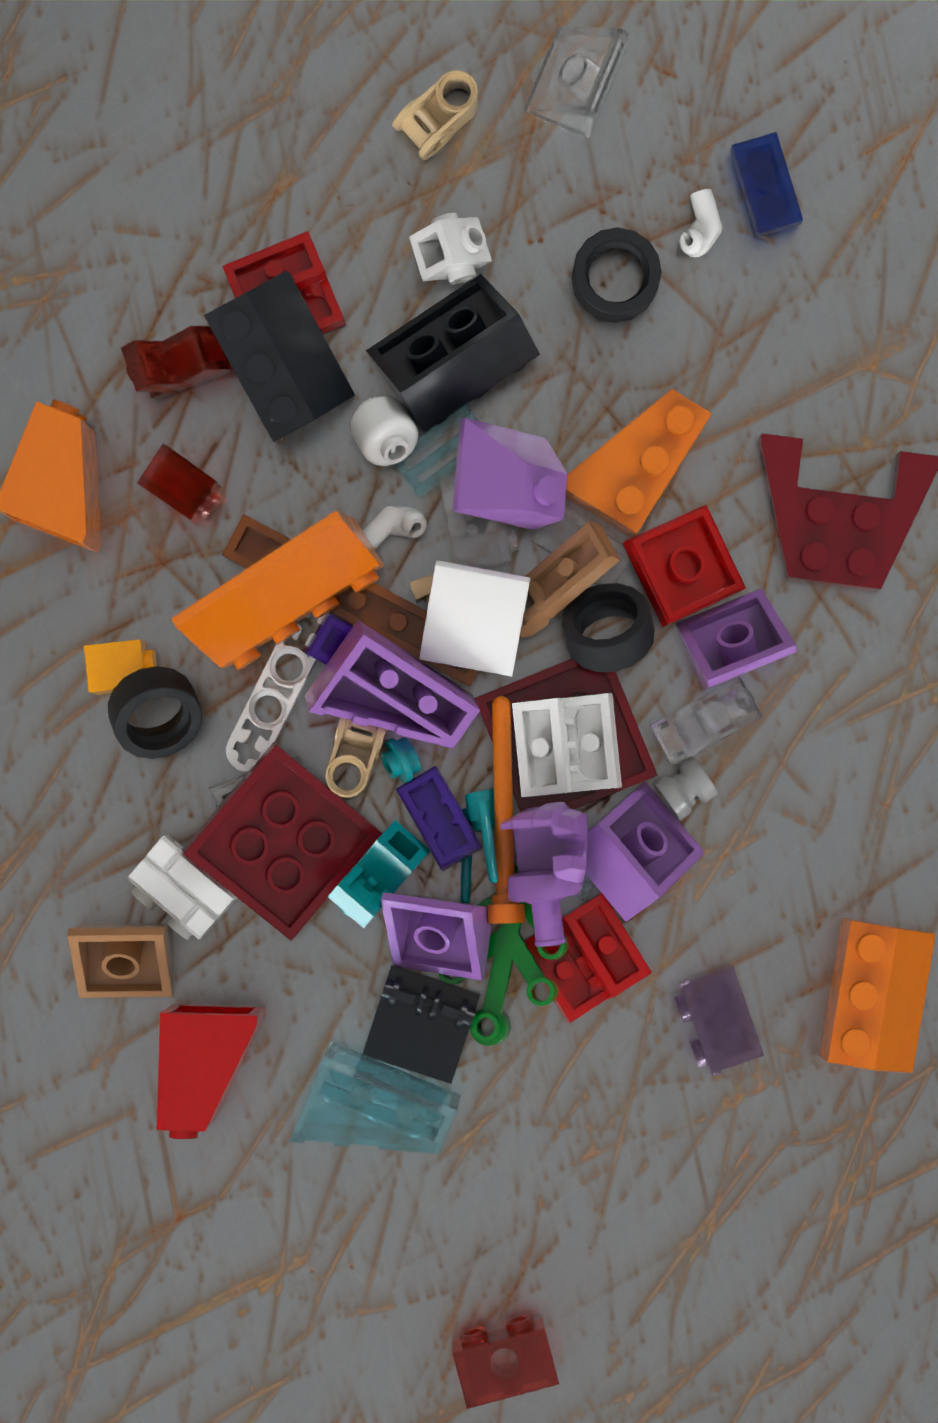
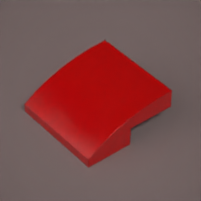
M308 231L222 266L235 298L288 270L322 334L346 325Z
M602 893L562 916L563 932L568 941V950L562 958L549 960L542 957L537 950V946H535V933L524 939L545 976L556 983L558 996L554 1002L567 1023L573 1022L605 1000L614 998L652 973ZM560 945L545 947L553 955L558 952ZM543 983L547 991L550 993L549 987L545 983Z

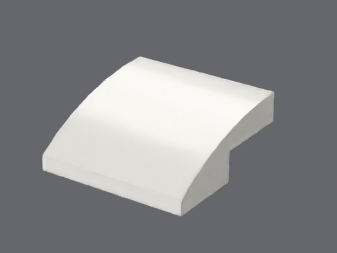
M437 560L419 659L512 677L530 577Z
M612 693L512 703L521 797L622 787Z

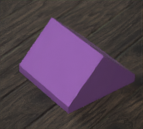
M762 588L676 623L702 690L797 652L796 644Z
M383 893L381 904L393 966L476 980L483 979L492 924H487V906L408 894Z

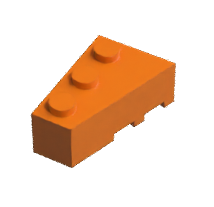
M671 389L567 474L565 498L630 538L636 536L712 413Z

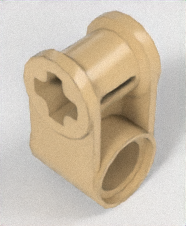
M460 70L447 72L420 97L405 106L395 117L392 126L397 131L403 130L420 149L418 155L423 160L431 158L477 113L479 99L476 82L467 72ZM453 89H464L470 94L468 101L461 106L450 105L445 100L446 95Z
M340 718L325 777L327 785L333 793L342 799H353L365 792L376 759L378 760L388 729L367 725L366 727L354 724L352 720ZM356 729L359 731L372 734V736H366L357 732H353L351 730ZM353 765L360 770L361 779L354 789L342 790L336 786L334 780L335 773L341 766Z

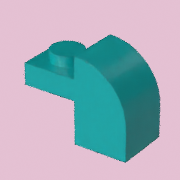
M395 820L335 887L328 898L338 905L345 915L353 918L364 928L382 908L381 897L383 893H395L430 850Z

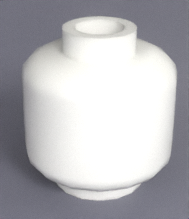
M380 396L369 398L358 407L350 421V432L365 459L374 465L389 466L403 461L413 451L418 442V429L403 403L394 397Z

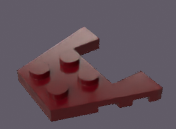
M761 433L759 436V448L763 456L766 471L765 478L768 493H770L775 515L774 522L786 579L880 590L938 471V456L904 451L897 453L892 499L798 487L803 439Z

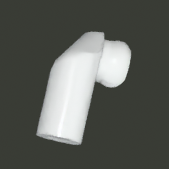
M703 189L690 195L696 219L687 232L682 233L679 240L681 250L690 257H700L709 252L722 232V223L712 189Z
M387 506L362 531L376 550L389 535L410 538L420 537L427 529V520L423 513L414 507Z

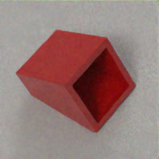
M172 1004L160 1013L156 1130L169 1131V1138L195 1139L198 1138V1132H205L215 1120L265 1018L266 1007Z

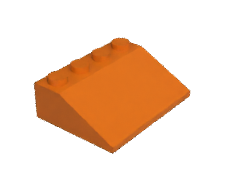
M336 510L175 615L171 620L179 631L220 668H227L234 664L235 668L240 670L261 656L258 648L273 639L276 645L299 632L301 629L297 623L311 613L318 619L340 605L336 598L351 587L355 593H358L379 579L376 571L385 565L355 518Z

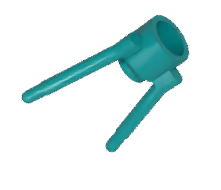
M494 789L466 794L467 808L462 809L471 827L475 828V832H482L489 881L496 883L498 881V872L492 830H495ZM472 855L462 860L461 903H469Z

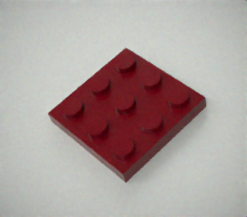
M569 659L474 698L481 710L480 714L492 743V702L498 696H504L510 701L513 795L520 812L528 808L540 807L546 803L564 802L570 809L575 810L658 776L616 672L588 670L580 666L573 659ZM612 693L622 787L521 797L512 703Z
M273 742L182 849V853L292 941L326 901L329 894L382 835V832Z

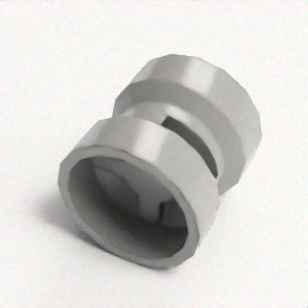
M692 756L679 764L678 775H664L653 783L665 804L679 821L692 813V807L696 804L697 799L708 802L718 795L715 786Z

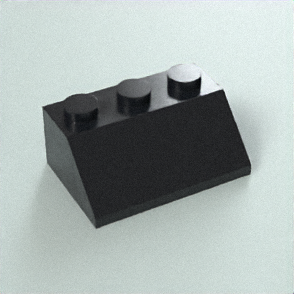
M288 270L204 315L273 442L314 421L355 396Z
M479 274L366 350L399 401L403 403L409 415L423 432H426L435 425L441 424L451 414L473 399L483 396L488 389L512 373L520 371L527 363L540 355L519 313L482 274Z

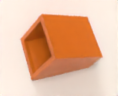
M55 399L52 400L50 406L36 401L0 490V512L12 520L98 553L101 547L96 433L86 424L87 417L79 414V409Z

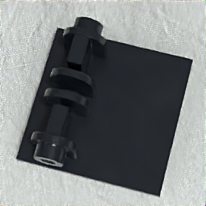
M391 965L362 1055L452 1084L481 994Z

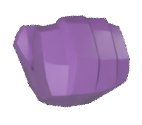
M564 802L546 803L540 807L525 809L500 824L501 830L513 829L518 867L517 873L508 876V898L512 902L531 904L535 931L534 942L535 946L538 947L560 945L566 942L563 932L560 901L564 900V897L580 893L587 866L588 816L578 810L570 809Z

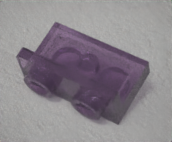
M733 965L679 982L682 994L674 996L683 1024L692 1021L698 1039L690 1041V1045L698 1068L708 1066L711 1076L714 1077L720 1075L723 1069L764 1056Z

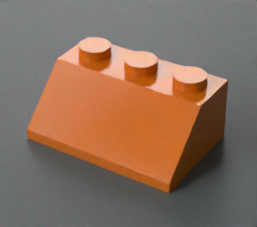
M842 918L819 1052L821 1058L829 1063L876 1071L913 1073L936 934Z

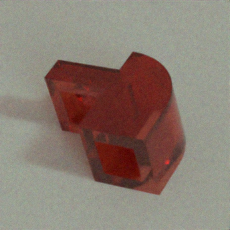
M191 325L164 341L133 340L121 347L126 362V371L133 382L136 392H149L151 399L169 397L192 390L233 371L210 326Z

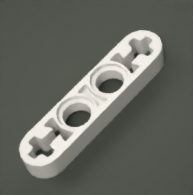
M311 613L310 615H308L307 617H305V618H306V619H309V618L311 617L312 613ZM325 615L318 618L317 623L319 625L321 624ZM300 625L298 626L301 630L292 636L297 642L303 633V628ZM311 633L305 643L306 647L308 646L309 642L311 641L315 633ZM288 639L275 646L227 742V759L237 770L249 772L271 744L277 742L317 662L315 658L308 657L299 648L286 646ZM287 654L298 656L303 665L301 675L292 681L281 679L276 670L278 660ZM264 696H274L281 703V715L274 722H262L256 715V704ZM250 720L258 728L272 731V734L268 741L260 735L255 744V749L260 752L259 758L257 760L248 759L246 764H242L239 761L241 753L235 750L238 742L247 743L253 731L245 730L244 727L247 721Z

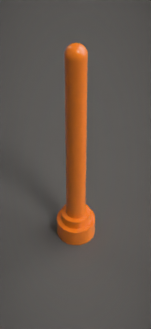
M498 696L492 702L495 854L498 881L496 882V895H491L492 904L487 905V924L525 923V904L512 902L508 898V876L515 873L513 829L501 830L500 824L513 817L511 704L508 698Z

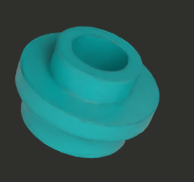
M406 737L399 740L390 738L385 741L386 751L381 753V760L388 775L392 779L398 777L403 783L411 781L413 774L421 771L420 761L414 747Z

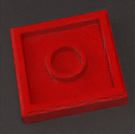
M707 505L627 539L622 543L662 628L746 589Z

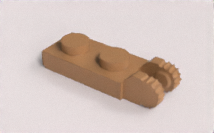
M592 520L588 521L524 576L530 577L520 638H529L538 633L539 630H542L548 625L549 618L552 619L620 561L601 525Z

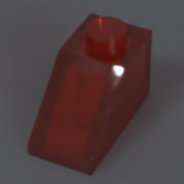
M164 443L137 482L151 497L194 525H197L201 518L208 520L222 499L217 494L221 486L216 480Z

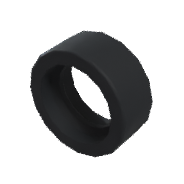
M616 227L600 230L586 239L576 254L571 279L574 295L584 310L598 319L619 322L632 319L647 309L656 296L662 271L659 255L649 240L636 231ZM613 248L628 250L635 255L642 265L644 274L642 286L636 295L620 302L608 301L597 295L590 285L588 275L590 264L595 257L603 251Z
M607 583L587 588L570 602L563 611L561 626L567 648L572 659L585 669L596 672H617L631 667L647 655L654 643L655 628L650 607L645 596L634 587L620 583ZM608 616H623L634 620V623L628 630L621 635L609 639H592L582 635L585 629L593 622Z
M154 666L139 669L129 674L112 690L107 703L108 716L116 739L124 750L136 757L156 759L171 756L184 749L197 736L202 724V708L194 688L185 675L172 668ZM169 697L181 702L179 712L170 721L160 726L141 728L134 727L128 722L131 713L140 704L150 699Z

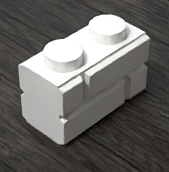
M163 835L128 876L127 879L135 885L131 893L149 909L152 910L157 904L171 917L166 923L181 937L188 940L194 935L200 940L211 930L237 897L182 853L184 847L170 835Z

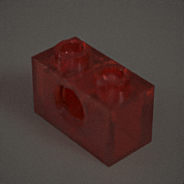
M532 1315L515 1317L505 1322L506 1328L487 1332L486 1327L470 1329L459 1335L460 1340L453 1342L452 1354L467 1409L559 1385L558 1372L543 1318L533 1320ZM506 1348L512 1350L518 1358L512 1366L501 1368L496 1366L491 1360L494 1352Z

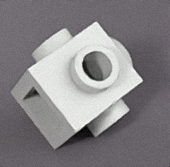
M447 213L431 220L430 225L409 236L422 281L449 279L450 285L462 284L477 276L475 270L492 262L486 237L478 217L458 218L457 213Z

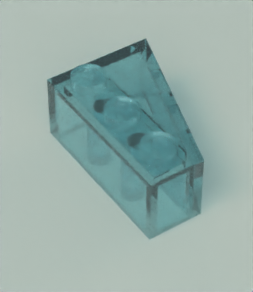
M331 1041L289 1142L304 1143L305 1140L332 1142L334 1146L349 1147L350 1144L379 1146V1149L440 1154L456 1116L461 1095Z

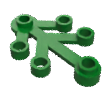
M514 865V866H515V873H517V872H518V867H517V865ZM492 896L477 905L487 906L492 904ZM520 902V904H525V917L534 929L531 904ZM522 923L501 924L500 929L490 935L487 960L494 956L483 1009L475 1013L470 1028L472 1037L481 1045H497L505 1041L509 1036L511 1023L509 1017L503 1011L513 961L528 984L527 997L532 1004L547 1006L552 1004L558 996L556 983L545 976L520 934ZM565 937L566 942L560 944L558 952L553 955L546 950L545 946H537V950L545 959H560L568 950L567 938ZM439 974L441 980L447 984H459L467 979L463 977L453 979L449 975ZM541 982L545 983L550 990L548 998L544 1001L538 999L535 994V989ZM485 1018L491 1019L494 1023V1032L490 1036L483 1034L481 1031V1022Z

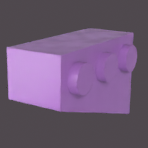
M357 620L304 696L308 711L322 716L325 713L352 720L354 724L366 727L367 725L392 730L397 735L449 748L455 747L481 711L471 693L359 620Z

